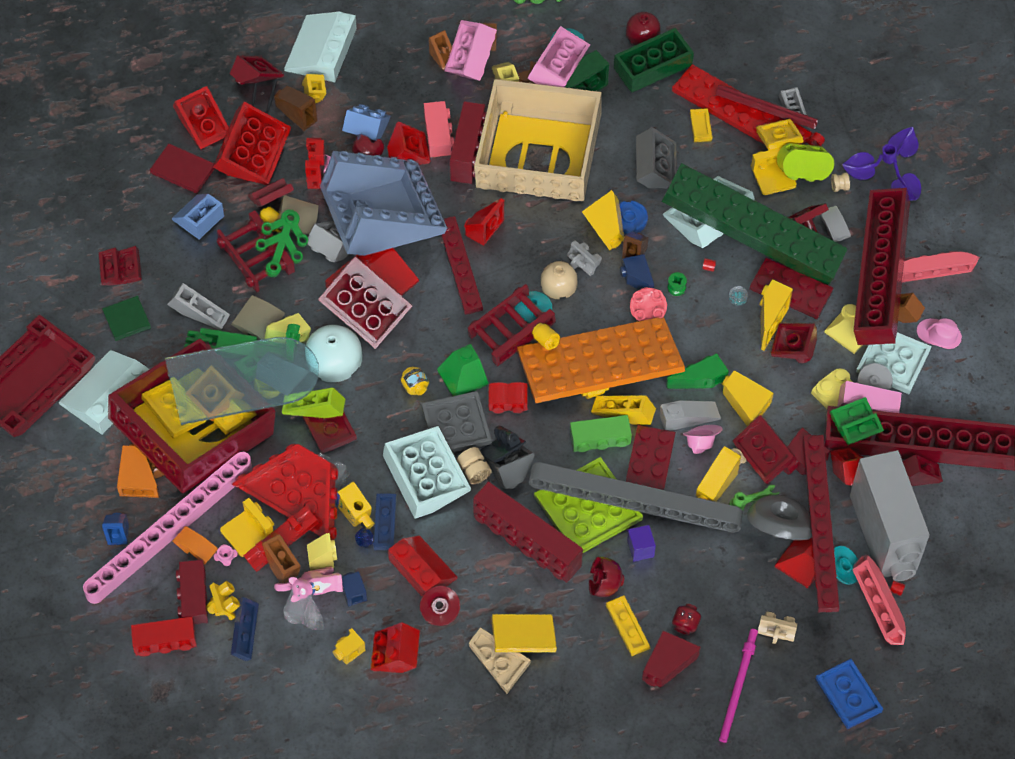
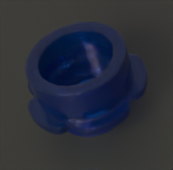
M361 528L355 535L356 543L363 547L372 545V532L369 529Z

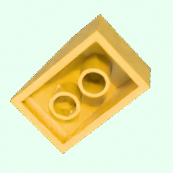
M773 279L769 286L765 285L761 294L763 297L760 301L762 306L761 350L765 351L778 329L779 323L782 322L789 310L793 291L792 288Z

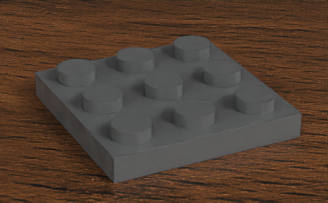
M478 391L422 403L427 429L439 426L452 453L492 444Z

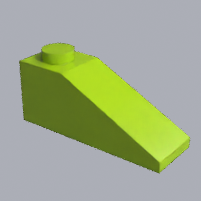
M334 388L293 394L284 397L282 413L284 415L317 418L343 416L345 398Z

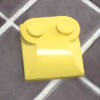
M847 304L824 333L855 354L863 345H857L853 331L856 305Z
M841 368L835 369L817 383L812 389L811 394L826 409L828 406L838 407L840 386L845 381H853L850 379L848 371Z

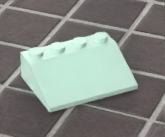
M343 12L306 15L284 71L305 76L306 74L324 75V80L335 82L357 29L356 16Z
M717 176L714 178V180L755 200L752 191ZM673 207L663 213L664 217L691 243L701 248L708 246L716 238L723 235V233Z
M110 350L59 401V404L103 435L113 424L108 419V395L150 369L135 359Z
M439 426L385 443L383 457L415 519L433 513L471 491V487Z

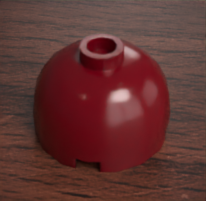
M649 12L635 13L630 17L626 25V37L635 46L660 35L661 32L659 20Z
M601 556L595 558L590 573H593V581L589 580L590 594L598 597L611 596L624 584L625 577L622 574L621 567L613 559Z

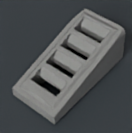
M798 87L783 90L779 93L778 96L782 107L790 110L798 109L799 111L796 112L807 115Z

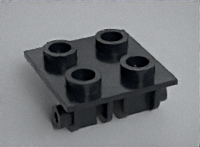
M499 425L494 429L496 440L492 444L480 449L485 458L496 463L502 461L511 452L519 450L526 441L519 438L516 433Z

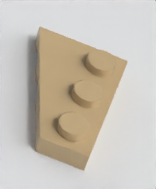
M481 627L469 642L471 650L506 694H508L531 663L530 659L519 652H495L493 635Z

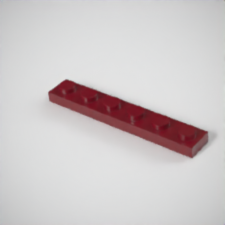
M456 217L444 218L447 230L441 237L464 314L483 311V305Z

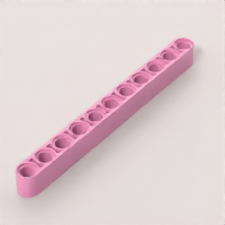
M246 452L235 454L90 577L83 585L86 599L94 604L102 601L169 544L185 526H190L235 487L232 483L236 481L235 479L242 474L247 475L252 472L250 455ZM227 475H232L230 478H225ZM197 500H203L200 503H195ZM168 525H173L171 528H166ZM153 538H158L156 541H150ZM137 551H143L141 554H135ZM124 563L128 564L125 567H120ZM108 576H113L112 579L105 580ZM93 589H98L95 593H89Z

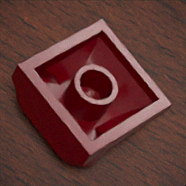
M779 323L771 356L795 359L798 363L810 361L817 342V327L815 323Z

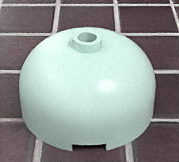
M326 325L317 329L311 334L305 346L307 368L311 373L326 382H340L350 378L351 374L358 367L360 368L362 363V347L358 337L353 331L341 325Z

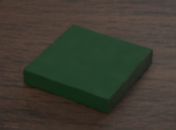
M138 296L102 308L115 341L151 328Z

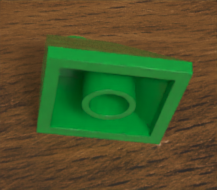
M471 344L454 351L437 368L452 397L471 393L488 385L480 358Z

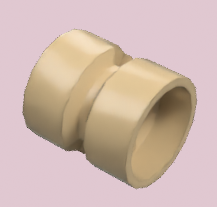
M477 447L465 450L457 458V463L465 471V476L470 484L481 483L492 473L488 463L483 462L484 456Z

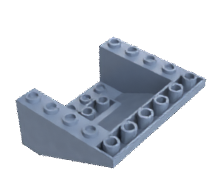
M333 151L320 187L347 254L365 256L445 234L447 226L417 161L411 159L403 160L395 157L387 158L379 155L371 156L363 153Z

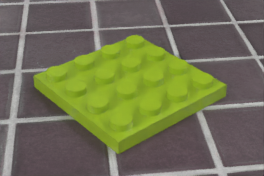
M601 457L576 470L616 479ZM541 489L534 493L535 499L555 528L582 547L583 553L643 520V515L639 511Z

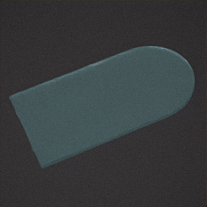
M287 337L268 338L165 358L181 425L294 403L306 397L313 390L319 376V362L314 353L300 341Z

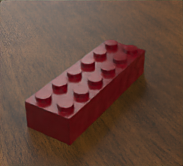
M488 481L473 498L474 518L479 523H484L490 527L494 534H500L511 546L518 547L526 557H532L540 567L550 570L557 579L568 583L581 568L582 547Z

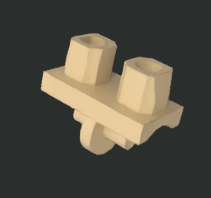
M767 611L764 616H761L758 634L773 637L772 643L774 644L777 643V639L793 642L797 623H795V618L786 616L784 620L776 619L774 613Z

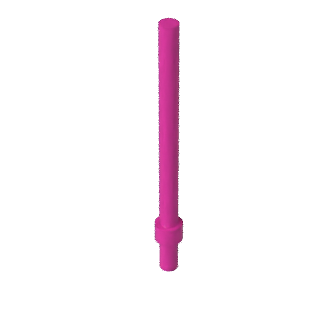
M750 629L747 642L744 643L742 649L743 657L719 737V741L724 743L728 740L751 655H754L756 649L755 641L758 634L756 629Z

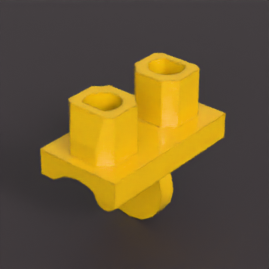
M228 581L221 585L212 583L209 587L213 597L210 599L211 602L207 604L208 612L216 616L227 615L229 620H233L236 617L234 611L240 607L236 597H229L235 591L233 584Z

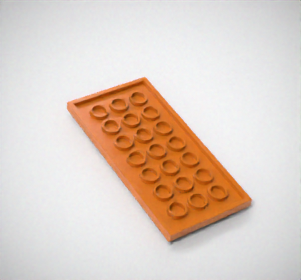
M664 316L663 318H653L562 337L559 340L558 346L551 350H547L539 342L517 347L535 403L685 372L684 363Z

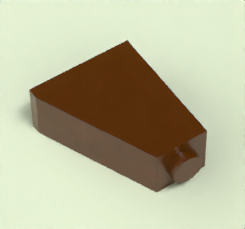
M286 86L274 95L276 107L303 131L317 122L316 103L313 97L290 86Z

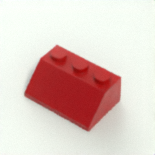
M420 535L403 538L388 549L389 561L421 596L434 586L447 587L458 579Z

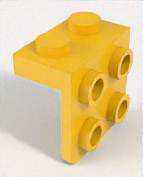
M781 148L753 154L751 169L763 195L796 188V181L788 178L777 164V155Z
M250 498L243 501L244 512L220 528L221 534L241 557H244L243 555L256 546L259 541L271 534L274 526L271 518L263 515L260 505L257 502L253 503Z

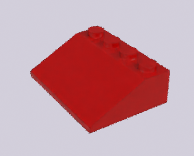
M243 102L234 114L213 168L231 177L268 185L291 126Z
M394 248L365 256L356 255L357 258L400 295H404L419 282L417 276ZM349 261L325 280L326 289Z

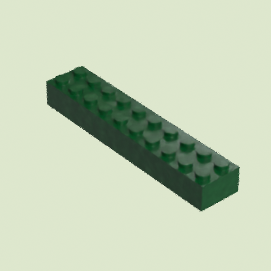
M683 163L680 164L661 201L789 268L826 285H829L834 279L848 249Z

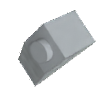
M184 283L175 290L167 304L182 315L219 330L223 328L230 316L229 313Z
M679 400L662 404L660 408V419L663 428L668 431L721 420L716 403L712 401Z

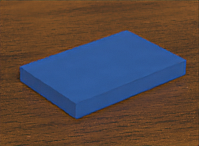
M852 659L816 675L815 679L847 729L883 712V707Z

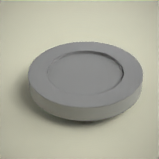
M873 363L862 368L857 381L859 384L890 390L893 378L887 367L882 364Z

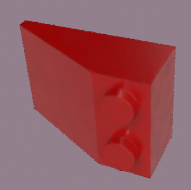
M207 86L174 102L173 107L180 121L200 150L225 138L229 126Z

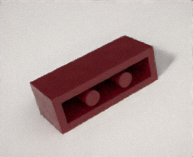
M204 561L179 562V570H176L177 582H180V588H177V598L181 600V606H178V617H192L194 624L208 623Z

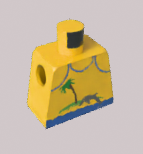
M354 481L337 492L336 506L354 527L361 524L364 530L367 531L374 526L375 523L370 518L372 508Z

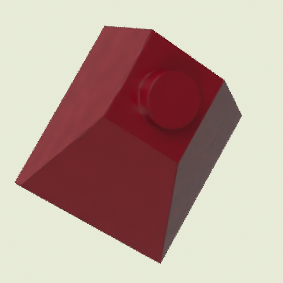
M237 55L230 75L235 78L237 83L245 84L282 78L284 73L262 56Z

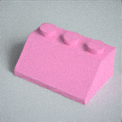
M461 20L445 71L480 81L484 74V68L490 56V49L495 40L497 30L481 23Z

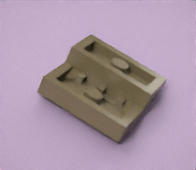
M283 195L279 219H281L282 213L286 210L296 211L300 217L298 226L302 233L309 237L314 224L317 222L319 205ZM292 216L287 217L288 220H294Z
M252 295L231 325L245 335L249 333L260 341H266L264 338L266 327L272 322L280 321L285 313L274 305Z

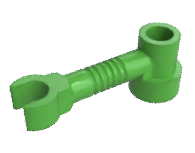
M769 485L763 491L750 495L737 492L734 498L730 500L729 505L739 507L743 511L747 503L757 501L765 496L779 495L780 492H771L774 490L775 485Z

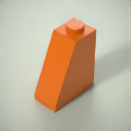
M134 444L123 446L117 483L119 496L159 498L157 484L146 456Z

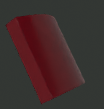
M284 178L248 196L256 205L263 206L293 191L294 188L291 183L286 184Z
M136 246L120 251L115 247L99 252L102 285H120L142 280L139 249Z

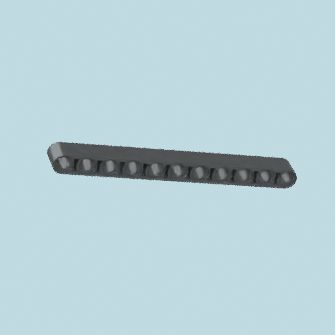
M538 462L532 465L529 484L536 489L727 532H738L741 528L743 511L736 506Z

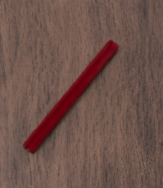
M722 85L717 87L716 94L718 96L786 120L791 119L792 122L812 129L817 127L818 119Z

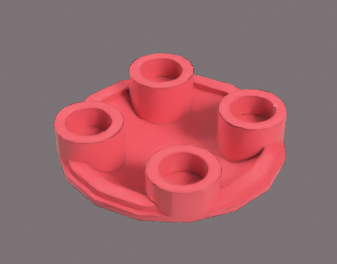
M647 287L640 289L633 294L630 301L631 314L637 321L663 318L667 311L666 298L660 290Z

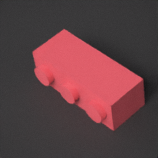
M445 101L424 103V117L430 157L449 156L454 145V137H450L452 123H448L450 109L446 108Z

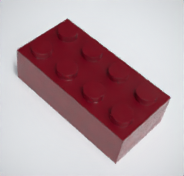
M463 102L450 157L451 181L468 184L473 182L475 177L474 166L487 114L485 112V104Z

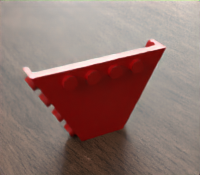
M300 444L289 445L285 452L280 455L275 454L271 456L267 463L253 467L252 472L247 475L242 474L235 479L236 481L232 483L233 486L245 491L288 518L307 506L319 521L310 531L320 537L330 533V540L336 539L337 529L334 527V520L337 519L335 499H337L338 490L335 487V480L338 479V469L333 463Z

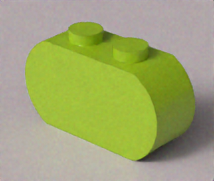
M788 143L778 152L777 164L790 179L798 180V178H804L807 181L814 182L815 180H824L832 173L834 159L821 146Z

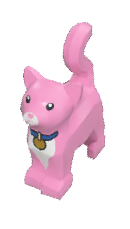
M332 567L304 572L300 578L291 577L288 578L289 582L276 583L274 585L276 591L292 589L291 602L305 599L309 595H320L330 591H343L341 574L333 573L334 568Z

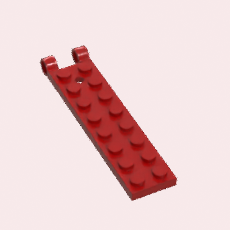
M693 64L672 87V92L702 109L708 108L710 114L762 144L764 143L759 137L756 127L786 120L718 96L716 90L719 85L734 90L737 89ZM794 123L803 137V143L800 144L808 143L812 146H822L825 142L824 137L820 133H812Z

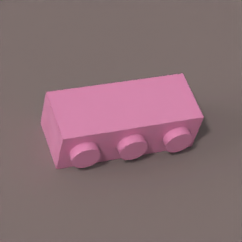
M845 381L840 386L838 407L866 397L871 409L874 411L899 413L902 393Z

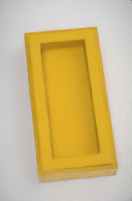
M708 108L691 109L690 119L694 142L712 141Z

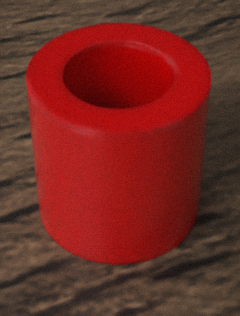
M705 258L702 270L714 272L716 260Z
M893 581L890 591L902 596L906 585Z

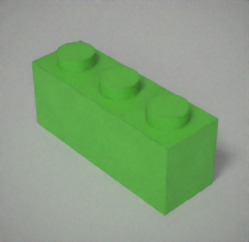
M628 415L570 422L573 452H586L592 449L604 450L608 447L631 445L632 434Z

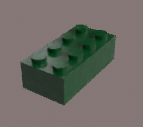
M673 28L615 54L614 69L630 92L633 93L690 67L693 64L694 52L678 30Z

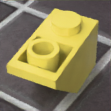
M506 62L492 66L495 79L519 82L514 64Z
M297 313L292 316L289 315L278 322L270 323L266 327L264 338L266 341L286 345L287 326L289 324L300 325L299 334H301L299 341H296V344L299 345L309 339L311 328L301 315Z
M326 533L307 545L310 571L326 567L334 568L333 561L337 560L335 540H330V533Z

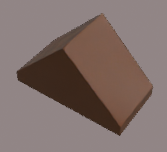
M445 30L429 37V53L440 68L444 70L452 49Z

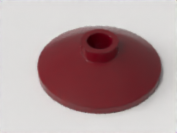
M434 586L423 594L420 601V611L428 623L435 626H444L454 621L458 616L460 600L451 588ZM441 601L443 603L442 607L437 608L435 606L436 602Z

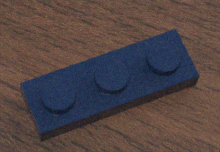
M376 493L374 550H388L394 545L396 494Z
M241 597L238 599L240 607L236 611L231 655L244 661H249L252 659L259 603Z

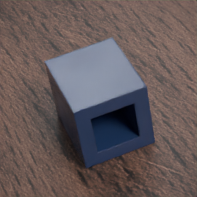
M359 571L346 573L342 577V588L348 607L367 601V593Z

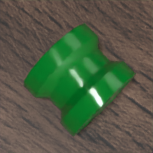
M678 272L669 276L667 289L671 295L680 296L684 294L687 284L686 276Z

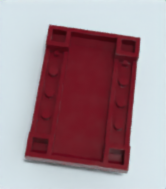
M40 314L26 327L27 332L0 356V427L13 437L22 435L91 369L95 361V356Z

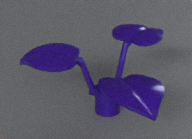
M913 127L906 128L892 136L888 144L883 147L882 154L879 155L875 163L874 157L871 154L860 152L854 154L842 164L844 170L850 176L859 180H866L875 175L874 167L878 166L881 160L887 164L893 163L898 179L892 182L891 189L907 188L909 200H917L921 195V183L917 176L912 173H906L901 177L897 165L898 155L910 157L918 150V140Z

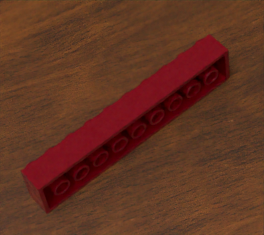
M907 188L870 190L853 330L857 345L896 344L910 210Z
M827 407L824 446L830 452L850 447L860 455L875 456L898 450L901 459H908L916 454L935 463L1015 471V425L872 410L873 414H877L884 431L848 445L829 413L831 410L839 407Z

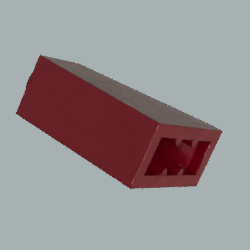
M663 631L643 670L642 680L650 686L661 688L698 659L701 647Z

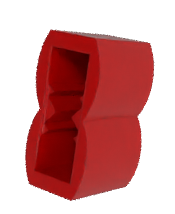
M527 383L489 384V411L499 414L504 411L522 413L528 410Z

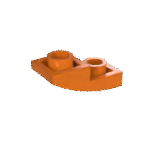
M186 526L173 539V542L186 554L190 552L198 560H203L204 565L218 550L210 541Z

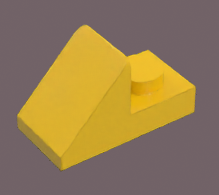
M232 399L230 400L229 409L216 416L214 423L227 435L255 417L256 412L244 400Z

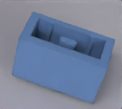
M359 104L346 111L342 131L358 136L363 134L372 140L381 139L391 115L386 114L384 110L375 109L374 111L370 110L369 106Z
M197 194L172 217V220L200 239L224 217L223 206L221 202L210 194Z

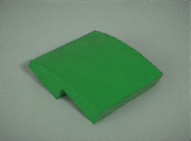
M866 397L829 412L837 429L848 445L884 431L877 414H873Z

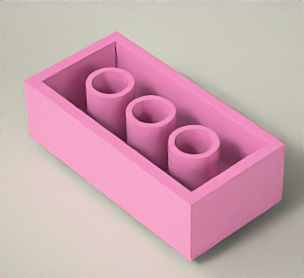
M560 26L537 61L528 79L535 84L565 87L590 44Z

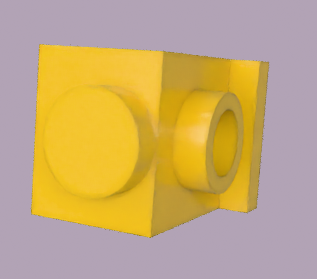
M306 74L302 82L304 94L313 97L315 103H319L326 95L324 75Z
M351 628L347 637L343 636L337 641L336 649L332 652L337 660H342L347 665L366 651L365 642Z

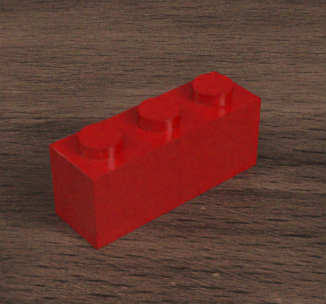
M192 617L131 625L132 643L136 656H149L151 653L158 652L165 654L179 649L186 651L197 647Z

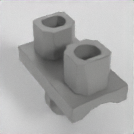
M573 241L571 249L567 253V256L572 260L570 265L574 269L580 267L589 276L594 274L596 267L600 265L602 260L600 255L589 253V246L585 242L579 244L577 241Z

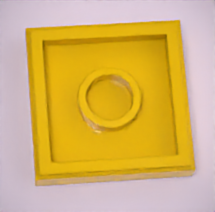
M791 119L756 127L757 133L768 151L782 148L788 143H803V137Z

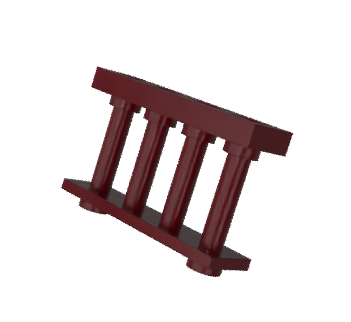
M254 210L249 213L250 221L244 227L227 236L220 229L217 230L218 238L216 241L221 249L224 248L245 276L247 285L250 288L253 287L257 293L260 291L258 281L266 278L268 275L265 270L253 275L249 268L270 256L273 257L278 243L267 247L268 250L246 262L239 256L254 248L258 239H268L274 236L273 233L269 235L262 233L261 228L264 221ZM267 226L264 227V230H270ZM250 231L258 233V237L236 249L230 243ZM283 250L279 264L281 270H285L290 275L295 272L294 262L287 252ZM274 265L270 266L272 270L277 269Z
M527 284L516 288L513 294L480 319L471 322L468 327V334L471 339L478 334L493 350L492 360L497 367L518 352L517 347L527 345L534 340L532 331L537 324L543 323L551 327L556 323L555 313L551 309L542 312L528 298L529 288ZM522 301L537 319L532 323H527L513 307ZM508 313L520 325L522 330L517 334H513L499 318ZM493 324L508 339L507 342L503 345H498L484 329Z

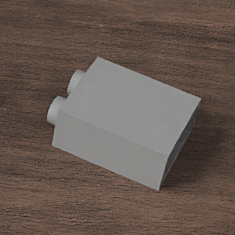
M897 450L861 458L852 485L850 498L872 560L879 567L884 578L892 576L894 581L907 580L916 574L930 534L901 456Z

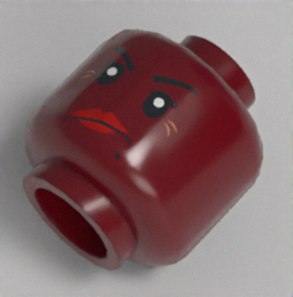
M686 603L685 606L677 607L672 619V624L675 627L674 630L684 635L694 633L701 620V614L697 611V607L692 604Z

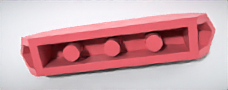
M949 251V253H939L931 256L923 255L917 258H905L902 282L972 272L980 257L964 251Z
M868 555L861 556L853 565V572L880 630L890 645H904L906 635L905 622L890 588L876 563Z

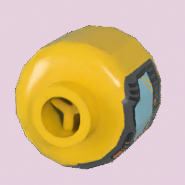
M412 366L402 373L401 383L407 393L419 396L426 392L429 379L421 368Z

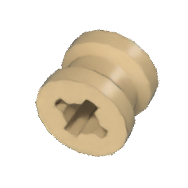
M847 172L841 175H831L833 192H838L842 189L848 191L850 189Z

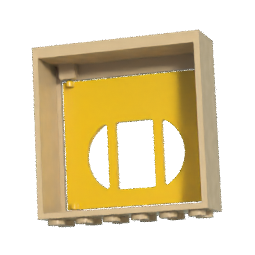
M494 79L474 166L476 188L530 194L538 197L546 196L555 199L584 201L601 119V92ZM499 115H500L499 123H498V127H497V131H496V126H497V122H498V117H499ZM495 131H496V136H495V140H494V145H493V149H492V154H491L490 162H489V165H488V161H489V157H490V153H491V148H492V144H493V139H494V135H495ZM523 143L518 168H508L505 162L507 153L514 146ZM530 143L553 146L548 173L524 170ZM559 148H562L570 158V165L565 174L554 173Z

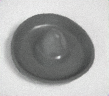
M782 495L765 496L755 501L747 512V518L754 527L773 535L775 538L782 537L792 540L812 538L810 514L803 505L794 499Z

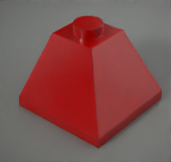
M397 122L387 146L389 158L411 159L417 161L419 165L429 164L431 161L425 133L404 123Z
M500 198L476 212L472 218H468L464 225L465 236L484 246L504 222V199Z
M812 538L794 540L774 566L806 588H809L815 580Z

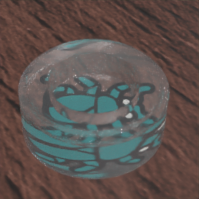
M741 286L733 287L729 292L730 302L734 305L746 303L748 299L747 290Z

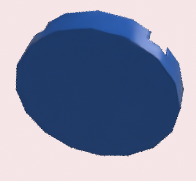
M623 201L619 203L624 234H628L631 231L634 233L642 231L648 221L646 208L636 201Z

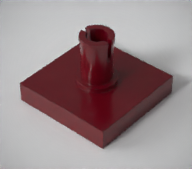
M826 203L811 205L788 218L818 233L812 218L829 209Z

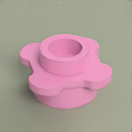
M223 544L218 548L217 553L214 554V560L222 562L224 566H230L232 559L237 557L238 553L235 549L232 550L230 546Z

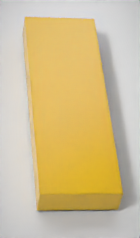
M623 595L606 602V607L631 657L649 650L650 645L625 596Z

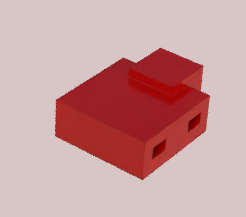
M306 138L309 159L305 160L308 189H321L320 184L323 179V166L325 165L324 140H321V138Z

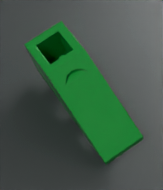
M718 354L706 356L702 361L688 365L685 368V372L669 375L666 387L667 389L713 388L723 383L729 370Z

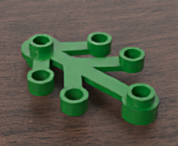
M286 210L282 213L281 219L272 223L265 222L262 225L261 231L265 235L271 234L272 230L283 227L281 233L268 239H258L255 247L258 251H265L267 247L278 243L272 261L266 265L265 272L269 277H277L280 274L281 266L279 262L285 245L294 263H300L303 259V254L297 251L289 236L292 229L297 238V244L300 247H305L308 244V237L302 233L298 226L300 221L299 214L294 210ZM292 216L294 220H288L287 217ZM268 226L270 227V230L266 231L264 230V227ZM303 238L306 242L301 243L299 239ZM263 243L265 246L259 247L258 244ZM294 255H299L300 259H295ZM274 265L277 269L272 270L270 266Z

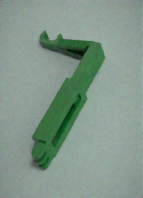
M289 324L287 326L286 345L260 341L255 336L201 328L200 332L188 331L184 348L201 338L204 342H209L212 350L224 359L240 361L252 354L258 359H262L270 352L278 354L294 363L297 353L296 341H299L301 335L299 334L300 325Z

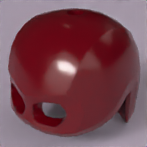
M363 134L359 135L352 145V153L356 154L363 153L365 155L381 156L384 151V143L381 139H377L375 143H372L369 137Z

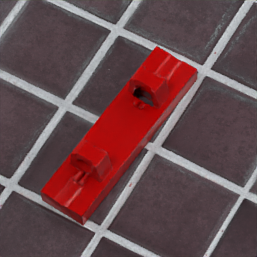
M305 506L288 518L286 522L266 538L259 541L256 546L243 556L257 572L268 563L262 546L263 542L280 534L289 547L318 524L319 521L308 507Z

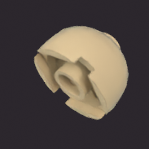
M563 261L550 263L541 274L542 291L553 299H560V297L565 296L566 298L570 297L577 288V273L575 269Z

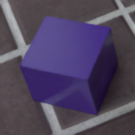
M650 525L628 529L627 543L633 562L653 558L656 545Z

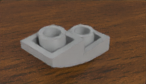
M837 206L830 207L828 211L820 214V218L824 222L831 240L837 242L851 237L846 222Z

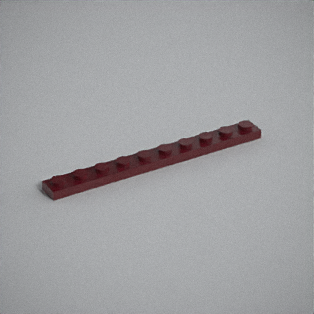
M804 435L803 445L818 612H839L823 435Z

